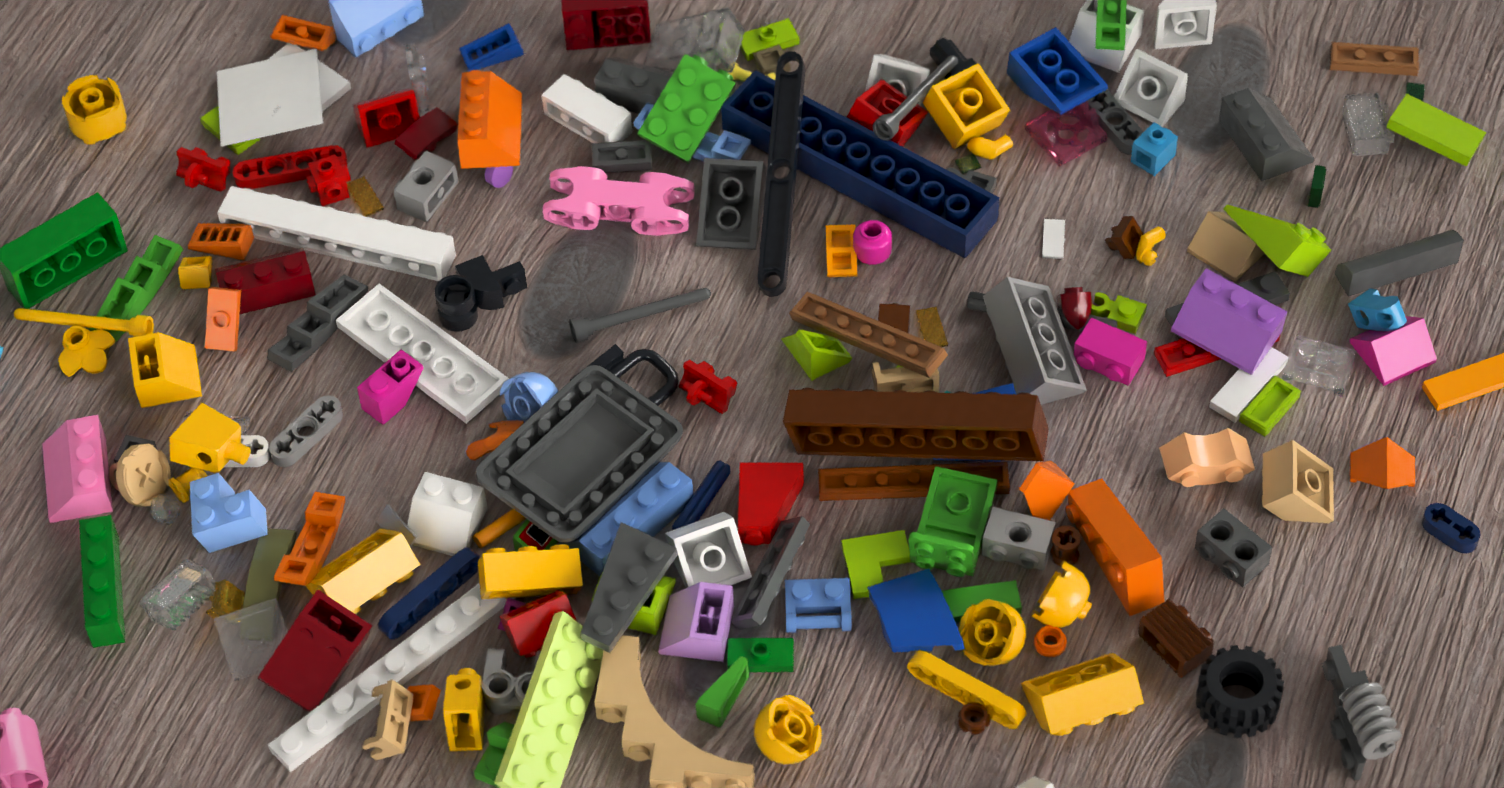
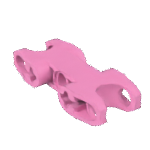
M593 167L562 168L550 172V188L559 193L569 195L564 199L549 200L544 203L542 209L543 217L553 224L571 229L592 230L598 226L599 220L631 222V227L635 232L653 236L679 234L689 229V215L682 210L669 207L675 203H685L694 199V183L687 179L666 173L646 172L640 176L639 183L607 180V175L604 171ZM563 178L570 182H560L557 179ZM674 188H683V189H685V190H687V191H686V192H681V191H677V190H673V189H674ZM552 210H554V211H560V212H564V214H555V213H553V212H551V211H552ZM668 220H677V221H680L681 223H680V224H674V223L669 222Z

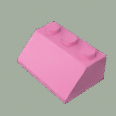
M93 415L66 420L42 443L50 523L113 512L106 437L99 416Z

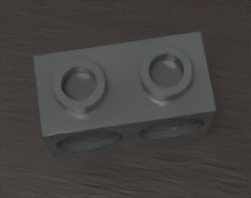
M1224 508L1197 531L1195 549L1203 559L1214 563L1229 580L1236 581L1242 587L1248 584L1270 563L1272 546Z

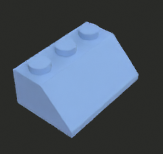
M328 0L336 39L354 57H358L364 52L371 50L377 44L394 36L397 32L424 16L422 0Z

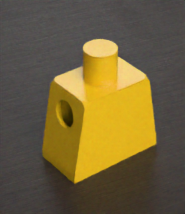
M201 403L169 437L170 461L213 473L220 472L229 460L244 465L251 452L250 447L241 444V427L239 423L204 403Z
M462 668L457 674L447 677L443 714L449 751L483 750L485 702L481 676L472 668ZM461 713H469L468 723L460 720Z

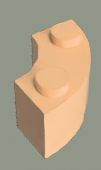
M1229 428L1205 436L1191 435L1184 432L1159 447L1167 478L1181 483L1184 487L1210 485L1226 481L1231 483L1238 482L1244 478V475L1255 470L1246 438Z

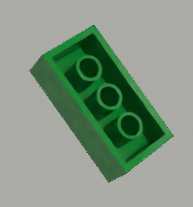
M97 192L10 243L3 245L0 248V271L7 289L22 308L29 309L126 253L128 249L117 214Z

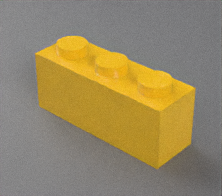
M565 544L551 546L550 550H537L535 546H526L519 548L517 552H506L504 548H492L486 550V553H483L478 560L481 599L545 596L556 590H560L566 595L577 594L583 586L579 548L569 549V545Z

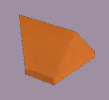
M1385 437L1350 453V482L1356 483L1361 481L1384 489L1405 485L1414 487L1415 457L1391 439Z
M1045 461L1034 465L1019 490L1024 493L1032 516L1050 521L1075 483L1054 462Z

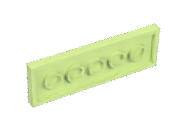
M564 611L554 613L494 782L500 788H560L600 672L604 651L581 639L583 626Z

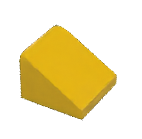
M212 257L182 258L178 268L181 289L210 287Z

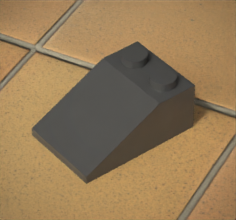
M704 158L697 247L756 250L764 208L767 167L763 161Z

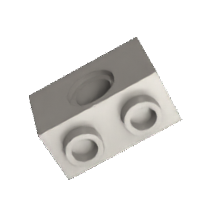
M425 151L418 160L412 163L410 171L403 180H399L395 185L394 196L397 210L428 222L458 183L456 164Z
M993 507L983 535L982 555L995 561H1007L1019 564L1027 569L1044 571L1052 548V534L1055 530V522Z

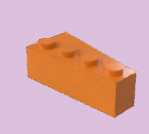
M1101 478L1070 490L1068 493L1069 505L1065 507L1068 519L1072 524L1075 523L1129 617L1161 605L1164 602L1162 556L1105 481Z

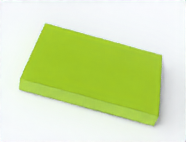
M1407 93L1386 125L1388 129L1464 166L1468 165L1487 133Z

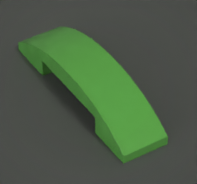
M1127 0L1097 1L1095 49L1125 50Z

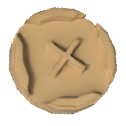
M132 445L123 452L118 462L111 465L109 478L114 488L121 493L122 497L129 504L137 507L154 506L163 500L166 495L164 491L166 486H169L168 480L171 478L170 465L166 455L161 450H157L154 445Z

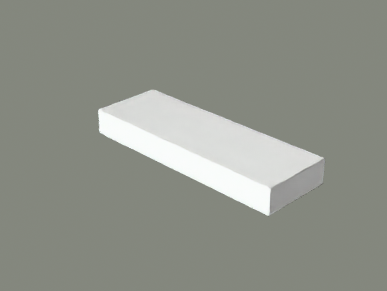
M1271 347L1252 375L1238 369L1211 399L1209 408L1236 423L1240 414L1268 382L1288 364L1289 357Z

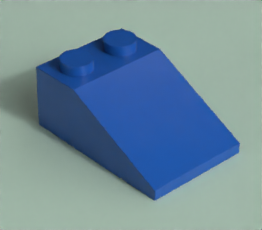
M1057 27L1009 52L1008 76L1023 93L1060 115L1108 89V84Z

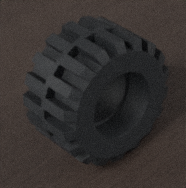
M1238 645L1230 647L1229 651L1221 648L1217 650L1216 656L1211 654L1207 658L1206 664H1203L1200 670L1196 692V706L1200 709L1199 715L1203 720L1209 719L1208 726L1214 730L1218 727L1222 735L1227 736L1229 732L1234 733V738H1241L1242 734L1245 733L1248 737L1255 736L1256 730L1263 733L1267 730L1268 724L1272 725L1280 708L1284 681L1281 680V670L1275 669L1276 662L1272 658L1265 659L1266 653L1261 650L1255 653L1252 651V647L1245 646L1244 650L1239 649ZM1229 685H1242L1251 689L1256 695L1244 699L1236 698L1229 695L1223 688Z

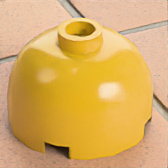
M1066 561L1060 564L1061 568L1065 569L1062 574L1055 571L1038 600L1039 608H1041L1040 612L1033 609L1031 617L1040 623L1058 628L1071 625L1076 618L1083 620L1092 606V603L1087 601L1090 593L1089 581L1079 569Z
M991 599L982 600L977 605H971L960 621L959 632L965 647L963 652L974 663L985 666L1007 664L1017 657L1024 646L1026 639L1025 624L1019 612L1007 603Z
M792 695L776 698L764 706L754 723L756 744L763 755L775 763L789 765L802 762L817 752L821 744L820 725L815 726L814 721L810 717L814 712L801 699Z

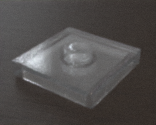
M277 598L214 618L234 682L261 673L288 632Z

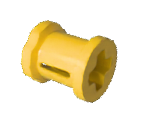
M189 466V469L176 479L170 478L168 484L179 500L186 503L189 501L190 496L189 482L207 477V474L202 469Z

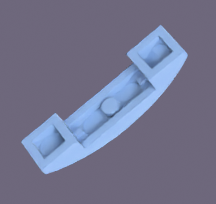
M646 103L633 122L634 127L638 130L653 108V104ZM724 130L721 136L707 132L692 158L704 161V158L740 160L751 144V139Z

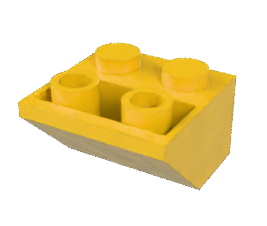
M159 332L128 338L134 388L141 408L202 397L194 344Z

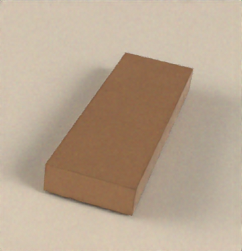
M1331 42L1330 70L1417 76L1419 71V48Z

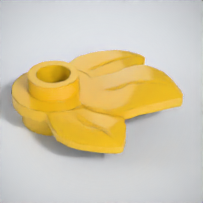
M82 326L68 328L62 340L64 350L58 358L62 372L67 377H71L81 368L92 374L103 372L108 362L104 350L111 347L115 343V339L108 331L103 329L89 331Z

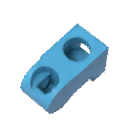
M1370 288L1348 303L1357 328L1392 331L1402 327L1407 322L1398 297L1380 296L1376 289ZM1360 310L1367 315L1365 318L1362 317Z

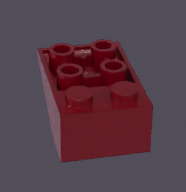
M561 0L567 51L651 43L648 1Z
M317 590L288 630L259 674L258 679L310 713L321 704L365 644L372 625L320 590Z

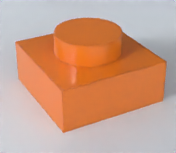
M433 684L408 686L407 690L414 694L409 722L432 720L441 690Z

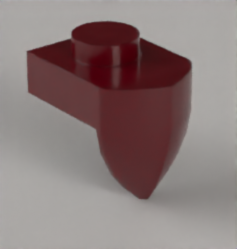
M1083 287L1064 288V293L1057 296L1058 308H1062L1066 320L1076 330H1080L1085 325L1091 313V292H1083Z

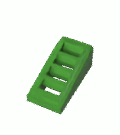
M741 656L697 700L695 706L699 720L719 728L723 725L749 678L747 658Z

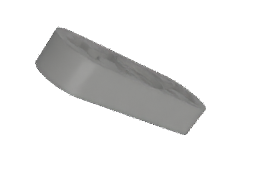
M330 395L317 399L271 441L269 450L272 461L280 467H288L295 464L342 420L343 411L340 401ZM305 426H311L315 429L308 436L298 434V431Z

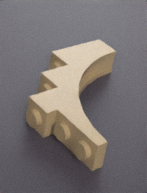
M622 635L611 653L603 651L594 702L596 717L609 723L625 722L621 740L623 756L630 757L636 761L652 760L649 776L650 788H754V765L726 760L705 752L683 739L664 722L651 704L641 680L639 637Z

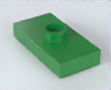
M728 638L727 669L742 656L747 658L749 672H794V638Z

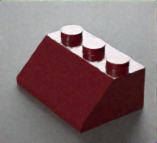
M303 247L215 269L219 288L241 290L240 314L316 296Z

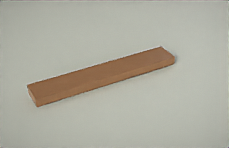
M808 291L789 313L792 320L928 378L932 376L948 356L945 348Z

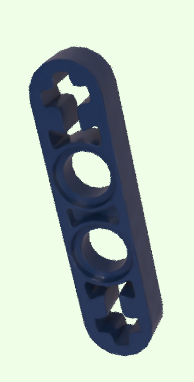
M470 547L461 549L388 609L380 618L378 629L391 640L402 636L477 573L478 560L481 556Z

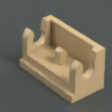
M879 362L872 363V378L875 391L892 392L894 390H904L906 392H924L931 390L939 393L938 368L928 378L905 367L880 370Z
M393 679L388 680L386 684L372 689V697L382 695L379 703L381 707L377 719L376 736L364 740L363 749L375 747L371 751L370 757L376 761L405 752L414 694Z

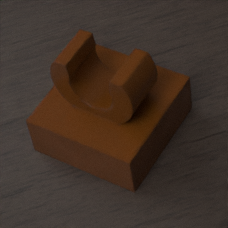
M1123 216L1118 226L1112 227L1113 235L1111 238H1106L1105 242L1110 250H1119L1123 259H1134L1143 232L1133 216Z

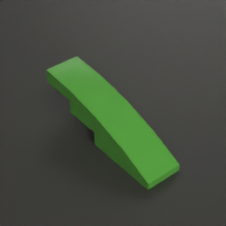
M154 235L143 257L136 256L124 279L119 277L116 279L97 316L130 320L132 317L140 315L162 286L184 249L177 243ZM89 328L90 331L98 330L96 328ZM106 330L113 336L115 342L125 333L123 331Z

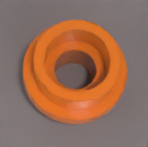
M1044 626L1034 636V647L1042 656L1056 657L1061 655L1066 649L1067 638L1058 627ZM1047 641H1052V642H1054L1055 644H1054V645H1048V644H1046L1045 642H1047Z

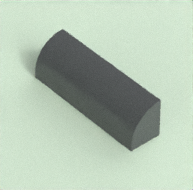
M1449 230L1341 263L1336 267L1335 275L1349 297L1365 292L1370 288L1375 289L1459 262L1464 240L1459 233Z

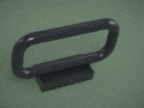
M615 344L588 365L601 366L620 378L641 361L650 362L667 380L662 388L648 398L657 406L662 404L676 391L679 383L678 374L675 369L660 354L649 349L636 350L623 358L624 352Z

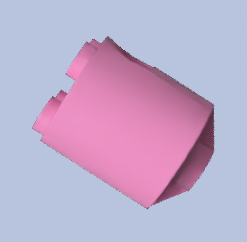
M18 708L4 710L0 715V788H47L49 781L35 721L27 715H22L21 710Z

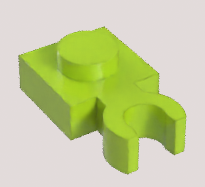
M1096 292L1094 303L1102 306L1092 304L1090 315L1114 319L1117 321L1118 329L1136 334L1146 313L1147 304L1120 295L1117 296L1115 301H1112L1106 294Z

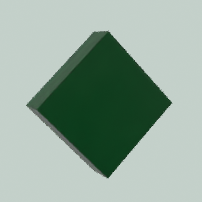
M1315 165L1308 207L1318 208L1321 204L1327 171L1325 166Z

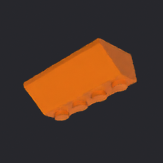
M473 70L462 72L457 136L461 169L520 166L522 93L492 71Z

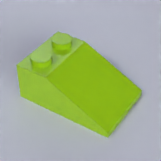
M1226 205L1223 208L1279 269L1309 277L1331 251L1324 243L1326 237L1314 227L1307 229L1301 223L1295 225L1231 205Z

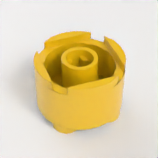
M87 75L70 83L67 87L68 92L65 97L64 95L62 97V105L69 127L75 136L82 139L85 144L92 145L119 134L126 129V110L119 87L115 81L107 78V80L99 79L98 75Z

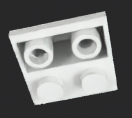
M1086 0L1079 11L1069 42L1086 61L1119 72L1142 34L1144 10L1130 5L1126 7L1125 50L1095 49L1098 0Z

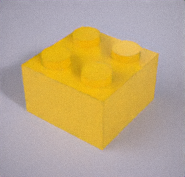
M979 63L932 86L922 102L953 149L968 143L971 138H977L1001 126L1010 112L1009 107Z

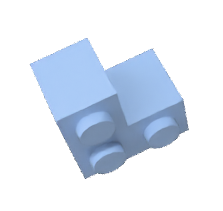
M219 473L189 482L192 535L209 553L268 535L266 508L250 490L235 494V491Z

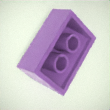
M1206 268L1191 288L1171 328V332L1252 375L1282 333L1287 311Z

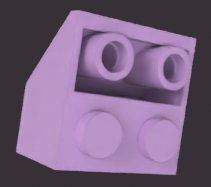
M699 582L670 595L658 650L659 654L723 662L734 609L733 586Z

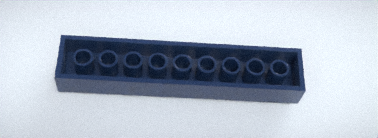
M755 70L721 107L722 129L751 139V145L768 154L775 80ZM803 95L797 169L963 258L970 254L998 221V196L891 140H881L870 129Z

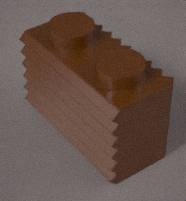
M1170 599L1162 602L1160 606L1152 609L1150 613H1147L1140 619L1139 636L1178 674L1179 678H1183L1207 661V658L1213 652L1214 643L1209 631L1204 627L1198 628L1191 621V616L1187 609L1182 605L1176 606Z

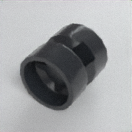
M449 275L442 278L435 287L439 321L447 330L454 332L465 331L471 328L478 319L474 286L471 280L461 275Z

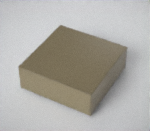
M777 45L753 53V60L760 73L764 75L775 73L776 75L777 61L784 52L781 46ZM789 62L785 64L784 71H791Z

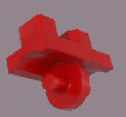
M181 147L176 151L179 161L176 176L184 178V183L187 187L195 188L200 184L219 192L226 189V177L230 174L231 166L229 159L221 156L216 160L208 157L205 150L197 147L193 150Z
M690 359L683 364L684 374L679 383V388L687 392L686 401L693 406L702 401L721 414L726 412L730 399L735 395L737 381L729 376L722 379L715 376L713 366L705 361L699 364Z

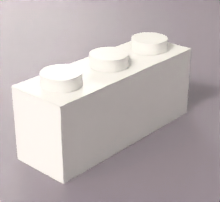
M563 74L542 94L545 115L593 144L623 142L632 133L631 113L625 107L618 106L609 101L601 93H596L585 87L579 80H574Z

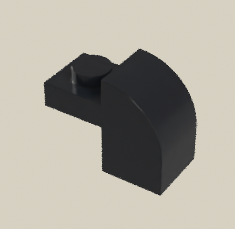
M483 255L455 265L456 275L465 276L471 280L474 286L477 308L497 310L504 308L503 297L514 295L527 288L525 269L520 261L493 272Z

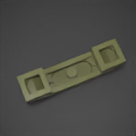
M267 528L268 535L259 538L245 590L240 630L241 640L273 642L279 617L277 605L283 583L274 581V575L284 554L290 555L294 547L297 535L296 530Z

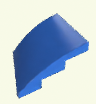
M929 568L868 587L869 597L880 616L883 636L892 652H910L914 650L926 652L932 651L934 646L952 645L955 651L964 649L962 637L950 608Z

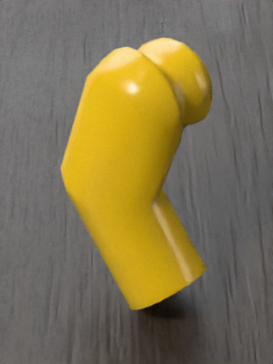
M1003 135L995 141L983 137H974L969 140L967 147L974 155L991 160L1012 148L1013 142L1008 135Z
M1157 226L1140 237L1136 251V258L1140 264L1144 263L1146 266H1152L1156 262L1154 258H1157V253L1152 251V248L1166 237L1165 230L1162 227Z

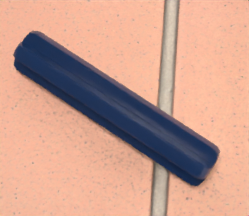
M721 460L715 462L672 525V530L697 522L731 473L730 466Z

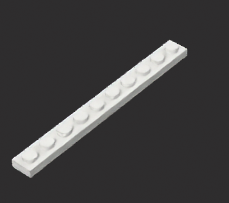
M478 583L269 743L270 752L290 772L380 703L382 695L378 697L371 696L374 687L386 684L391 679L403 686L503 609L507 598L481 599L480 583Z

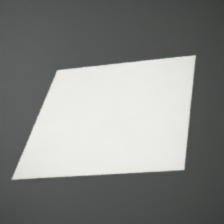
M317 49L217 71L221 147L323 124Z

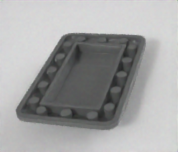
M592 365L584 368L481 461L476 469V478L484 488L553 539L565 543L572 542L602 518L676 446L682 438L683 427L676 418L601 366Z

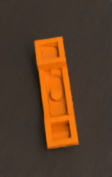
M314 492L305 511L306 522L290 555L284 554L275 572L274 581L306 586L316 577L335 539L345 505V496Z

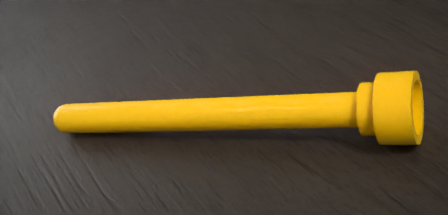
M17 308L14 311V317L17 320L128 332L133 337L152 334L154 330L153 318L145 315H137L130 320L25 308Z

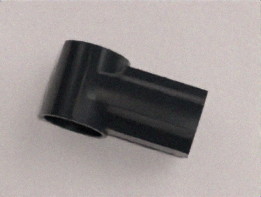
M945 37L937 40L933 47L930 48V56L938 66L951 55L956 56L958 59L957 65L944 77L945 80L977 64L972 58L966 59L953 41L947 40Z

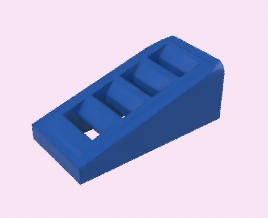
M510 23L459 48L469 72L525 54ZM487 49L489 53L484 55L482 50ZM476 52L479 58L473 60L471 54Z

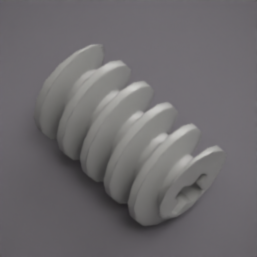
M1379 683L1355 685L1347 688L1339 696L1341 701H1343L1344 710L1348 713L1347 718L1352 724V730L1357 736V742L1362 747V755L1367 759H1379L1388 756L1396 749L1395 743L1402 736L1398 729H1394L1397 722L1394 718L1390 717L1392 714L1391 708L1384 706L1387 703V698L1385 695L1380 694L1382 686Z

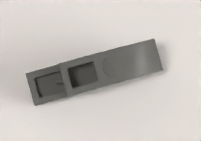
M1342 645L1329 647L1326 661L1322 663L1325 679L1327 681L1331 680L1334 688L1333 700L1336 712L1334 720L1330 722V727L1334 740L1340 741L1343 766L1345 769H1350L1353 780L1356 781L1362 777L1367 758H1364L1362 755V747L1357 742V736L1352 730V724L1347 718L1348 713L1344 710L1343 701H1341L1339 696L1347 688L1368 684L1369 681L1365 670L1352 673Z

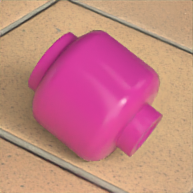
M868 220L856 227L853 233V247L857 254V259L868 265L883 263L889 258L892 252V233L886 224L877 220Z

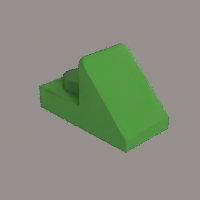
M504 721L488 730L489 746L474 770L475 779L500 788L494 782L514 728L513 724Z

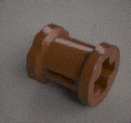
M1060 526L1053 531V546L1050 555L1056 565L1061 566L1060 564L1063 561L1074 565L1078 561V547L1081 543V535L1077 529L1071 526Z

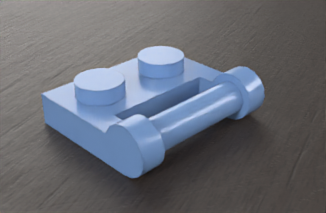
M850 578L785 580L786 633H796V629L842 628V631H852ZM841 613V615L796 616V614Z

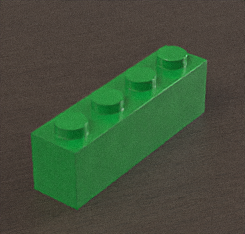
M111 515L79 520L84 617L87 634L93 648L125 643L119 536Z

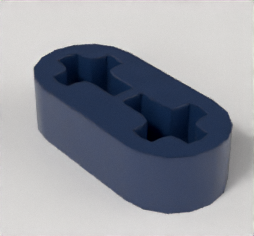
M1433 503L1427 506L1424 511L1422 525L1429 534L1459 553H1470L1476 549L1480 539L1478 526L1442 503ZM1438 517H1442V518H1443V520H1438L1437 522H1435V521L1432 520V518H1434V519H1436V518H1438ZM1465 534L1470 536V538L1466 537L1464 540L1459 538V536H1464Z

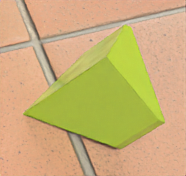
M799 329L795 334L781 338L811 381L849 363L853 359L839 339L832 336Z

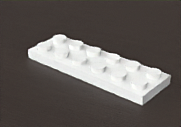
M381 284L375 286L336 319L337 327L384 363L400 349L421 363L423 371L415 386L466 424L500 395L503 383L509 379Z

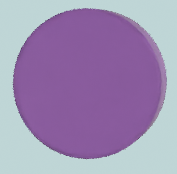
M513 166L486 167V182L496 188L503 187L512 177Z

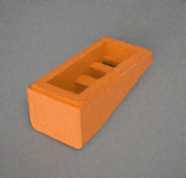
M198 223L189 241L188 249L244 261L254 240L252 226L246 224ZM202 234H207L205 240L200 241ZM213 236H217L215 241H211Z

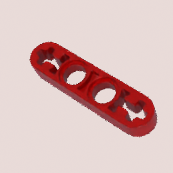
M330 145L241 161L234 166L232 173L237 187L256 189L306 180V176L310 175L309 168L301 169L297 167L298 164L304 161L314 162L335 154L340 165L346 164L347 166L348 161L346 152L341 146ZM275 166H280L283 168V170L277 174H271L268 172L269 169ZM249 173V176L244 177V174Z

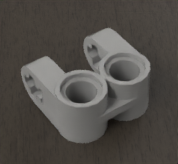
M488 648L482 680L486 707L489 711L498 715L507 714L513 709H521L534 671L523 673L519 677H513L512 674L506 671V649ZM541 651L536 653L534 669ZM500 690H504V691H505V692H503V693H501V694H496V693H495V692L500 691Z

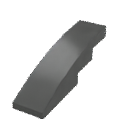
M345 274L307 302L306 312L287 326V336L268 349L267 359L290 372L294 371L338 329L336 319L364 297L368 292V286Z

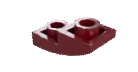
M436 107L402 132L396 138L394 144L408 156L417 160L425 151L433 152L438 141L455 133L458 123Z

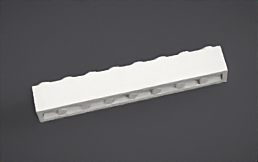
M231 186L217 212L220 224L251 225L254 239L293 248L303 247L306 251L435 281H440L446 277L456 256L453 237L441 232L435 233L419 229L415 226H404L391 223L388 220L365 217L358 213L352 214L331 207L309 204L305 201L286 199L275 194L269 195L256 192L249 188Z

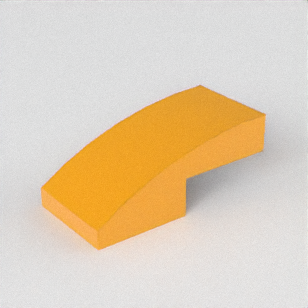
M855 224L825 225L827 277H857V254L853 247Z

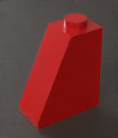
M740 462L738 534L742 544L752 546L770 544L780 522L785 520L804 486L803 463Z

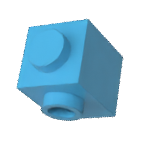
M1154 122L1133 142L1131 162L1155 176L1176 156L1178 136L1169 129L1163 128Z

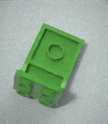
M685 54L639 129L638 136L689 164L721 111L722 105L736 91V82L732 81L733 77L724 70L718 69L716 72L707 66L708 62L697 55L690 57Z
M935 466L917 532H911L909 535L910 562L915 563L917 567L922 569L929 568L932 570L937 568L946 570L950 575L957 577L965 575L974 576L998 480Z

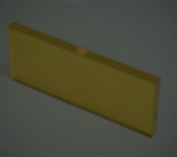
M364 176L347 183L354 202L358 204L365 217L384 210L382 203Z
M937 307L916 310L921 328L920 331L924 340L940 347H947L948 342Z

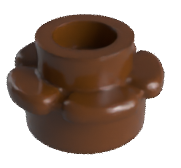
M968 703L958 713V726L964 732L968 731L974 735L980 734L990 724V715L987 713L986 708L979 703ZM975 718L977 721L972 722L970 719Z

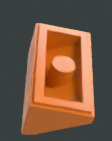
M281 15L271 34V39L324 51L335 42L336 35L334 27Z

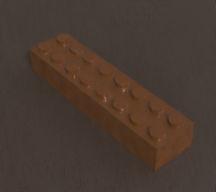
M802 388L801 390L789 389L783 424L799 455L1044 462L1049 431L1038 395L1025 392L1018 394H1000L997 392L976 394L964 391L938 393L931 390L924 392H906L904 390L885 392L872 389H864L862 391H846L839 388L832 390H814L812 388Z

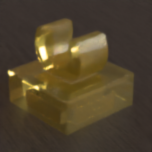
M226 579L216 582L214 593L209 596L212 608L206 610V614L214 620L223 618L232 625L240 623L245 593Z

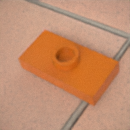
M218 287L208 288L206 349L233 352L237 350L241 290Z

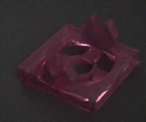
M1088 101L1061 115L1051 109L1025 123V130L1059 166L1107 141L1108 134L1098 125L1096 110L1094 108L1089 110ZM1072 116L1077 118L1079 122L1073 125L1063 124L1058 118ZM1049 123L1055 131L1047 132V124ZM1087 128L1088 136L1083 142H1080L1077 139L1078 133ZM1070 130L1074 133V136L1070 139H1063L1059 137L1058 132Z

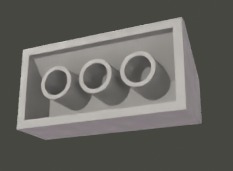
M1006 277L983 295L987 314L991 319L996 333V340L1001 347L1005 359V366L1009 370L1017 394L1025 392L1038 395L1040 404L1043 405L1087 391L1049 286Z

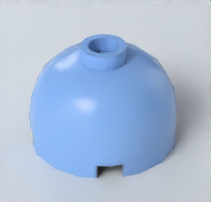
M524 372L505 381L500 389V396L504 394L505 404L501 405L503 413L507 420H523L526 422L559 391L555 384L541 373Z

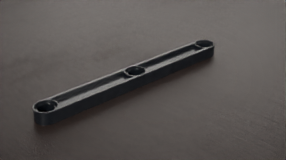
M792 51L782 54L777 61L757 276L761 291L770 297L779 296L786 289L806 70L800 54ZM789 61L799 63L798 68L793 72H786L783 69ZM784 166L790 169L789 174L784 178L780 179L774 176V172L779 167ZM771 275L780 277V282L777 286L773 288L764 286L767 277Z

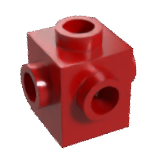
M336 154L308 163L310 175L306 176L307 184L311 193L316 192L322 207L350 198L346 183L351 181L346 164L340 165Z

